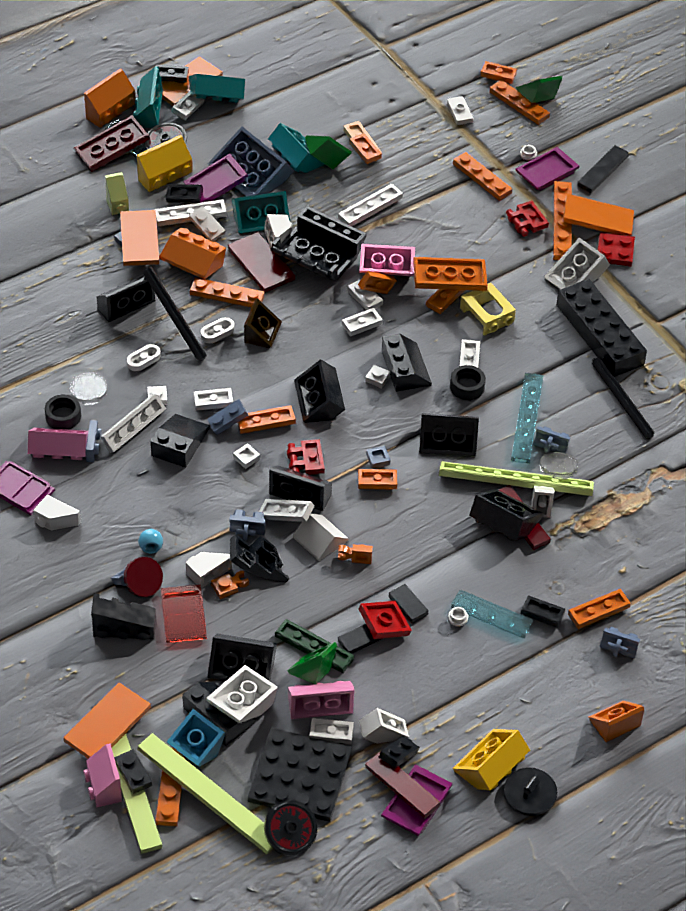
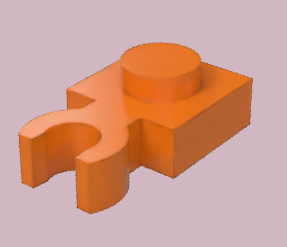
M353 544V548H349L346 545H339L338 559H352V563L371 564L373 546Z
M239 571L234 577H231L228 573L211 580V585L219 599H223L237 593L238 587H247L249 579L241 580V578H244V571Z

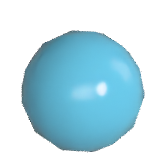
M147 529L140 534L138 543L142 551L152 554L162 548L163 537L159 531Z

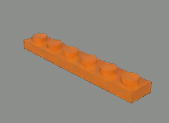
M554 181L553 260H560L572 246V224L563 222L565 198L567 194L572 195V182Z

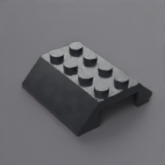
M306 206L297 215L296 228L282 243L281 238L277 237L272 242L271 252L311 271H315V273L324 277L338 280L357 259L367 233Z

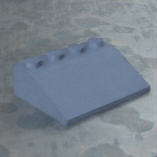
M243 126L208 163L210 166L226 155L231 154L248 174L244 182L235 187L245 196L267 194L283 184L294 172L284 159Z

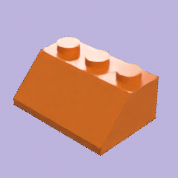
M121 68L84 93L86 119L101 128L135 104L136 91Z
M180 228L171 234L159 259L202 279H206L223 266L226 248L217 242L205 239L201 235H196L188 229Z

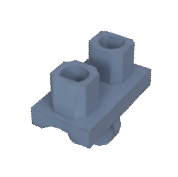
M538 426L533 445L544 448L547 453L553 451L566 455L570 437L569 434L557 433L552 431L551 428Z
M236 509L234 514L230 515L229 531L242 534L243 540L247 541L248 535H265L263 512H254L253 517H246L244 510Z
M614 627L605 628L600 648L613 651V656L616 657L618 654H622L635 659L640 639L636 634L630 633L626 635L620 633Z

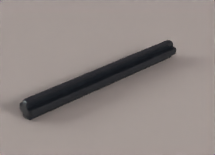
M151 267L145 269L143 272L145 278L195 358L199 362L204 360L207 356L155 271Z
M600 357L594 358L592 360L593 367L646 439L653 438L654 430Z

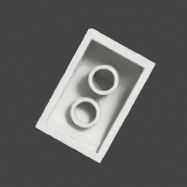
M578 238L544 278L557 288L563 289L587 279L594 282L605 272L610 264L605 255L581 238Z
M244 665L210 694L206 701L236 722L241 723L262 715L274 704L278 687Z

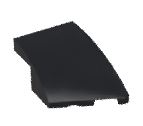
M236 534L230 538V561L233 564L264 579L277 582H287L289 580V576L284 574L281 569L283 563L279 558L276 547L264 537L260 536L251 545Z

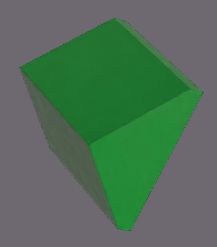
M562 76L536 80L518 86L516 90L532 103L555 99L563 78Z
M306 135L305 137L310 154L331 169L336 168L351 155L352 151L330 136Z
M336 642L301 657L287 670L288 673L317 684L330 672L337 648Z

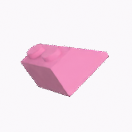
M109 743L86 760L87 769L83 770L85 781L91 784V787L88 788L90 800H95L96 807L122 802L120 777L111 744Z

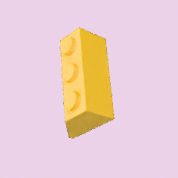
M181 135L137 154L138 181L149 192L193 172L192 157Z
M493 729L452 769L476 789L492 790L498 786V782L503 777L511 773L512 768L525 759V755L530 751V748L519 730Z

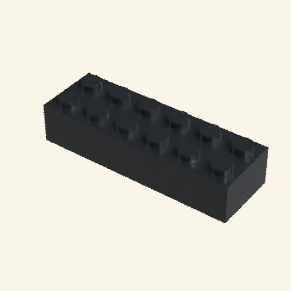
M590 279L558 290L557 307L594 354L603 360L614 377L645 365L646 348Z

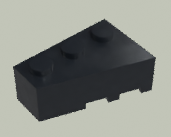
M93 594L91 609L93 637L154 640L157 620L156 608L134 602L128 605L118 602L119 599L112 597V600L100 598V594Z

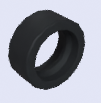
M472 365L459 366L451 373V392L462 400L479 398L485 390V374L481 369ZM462 378H471L479 384L475 387H464L457 383V381Z
M65 394L56 395L45 404L46 422L54 429L69 430L77 426L81 420L80 403L73 396ZM62 407L70 408L74 411L68 417H56L52 414L54 410Z

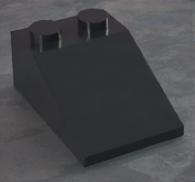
M178 414L173 415L158 428L151 439V456L186 468L210 429V425Z

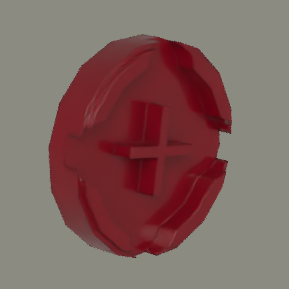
M138 557L127 564L124 570V582L130 593L139 597H148L154 595L160 589L163 583V572L157 561L150 557Z

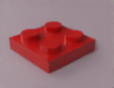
M600 233L598 251L605 255L609 264L632 267L635 237Z
M396 601L361 603L359 606V611L374 639L410 635L412 630Z

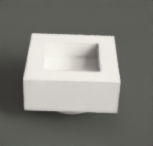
M373 365L365 377V382L382 388L390 377V371Z
M166 386L148 387V397L156 393L162 403L167 405Z
M247 443L233 453V458L246 469L260 460V454Z

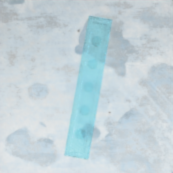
M525 373L511 461L530 464L544 375Z

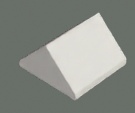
M310 514L307 522H302L293 535V538L318 561L349 540L323 515Z

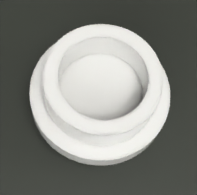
M525 145L520 151V156L528 161L533 160L537 157L536 148L532 145Z
M454 607L448 614V620L454 626H463L468 621V613L462 607Z

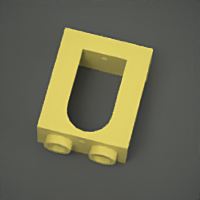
M488 283L487 291L473 290L461 296L460 309L463 312L470 310L483 324L484 336L512 324L515 320L516 309L492 283ZM494 299L501 306L503 312L499 315H490L480 305Z

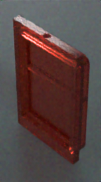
M201 584L161 588L166 643L207 639Z

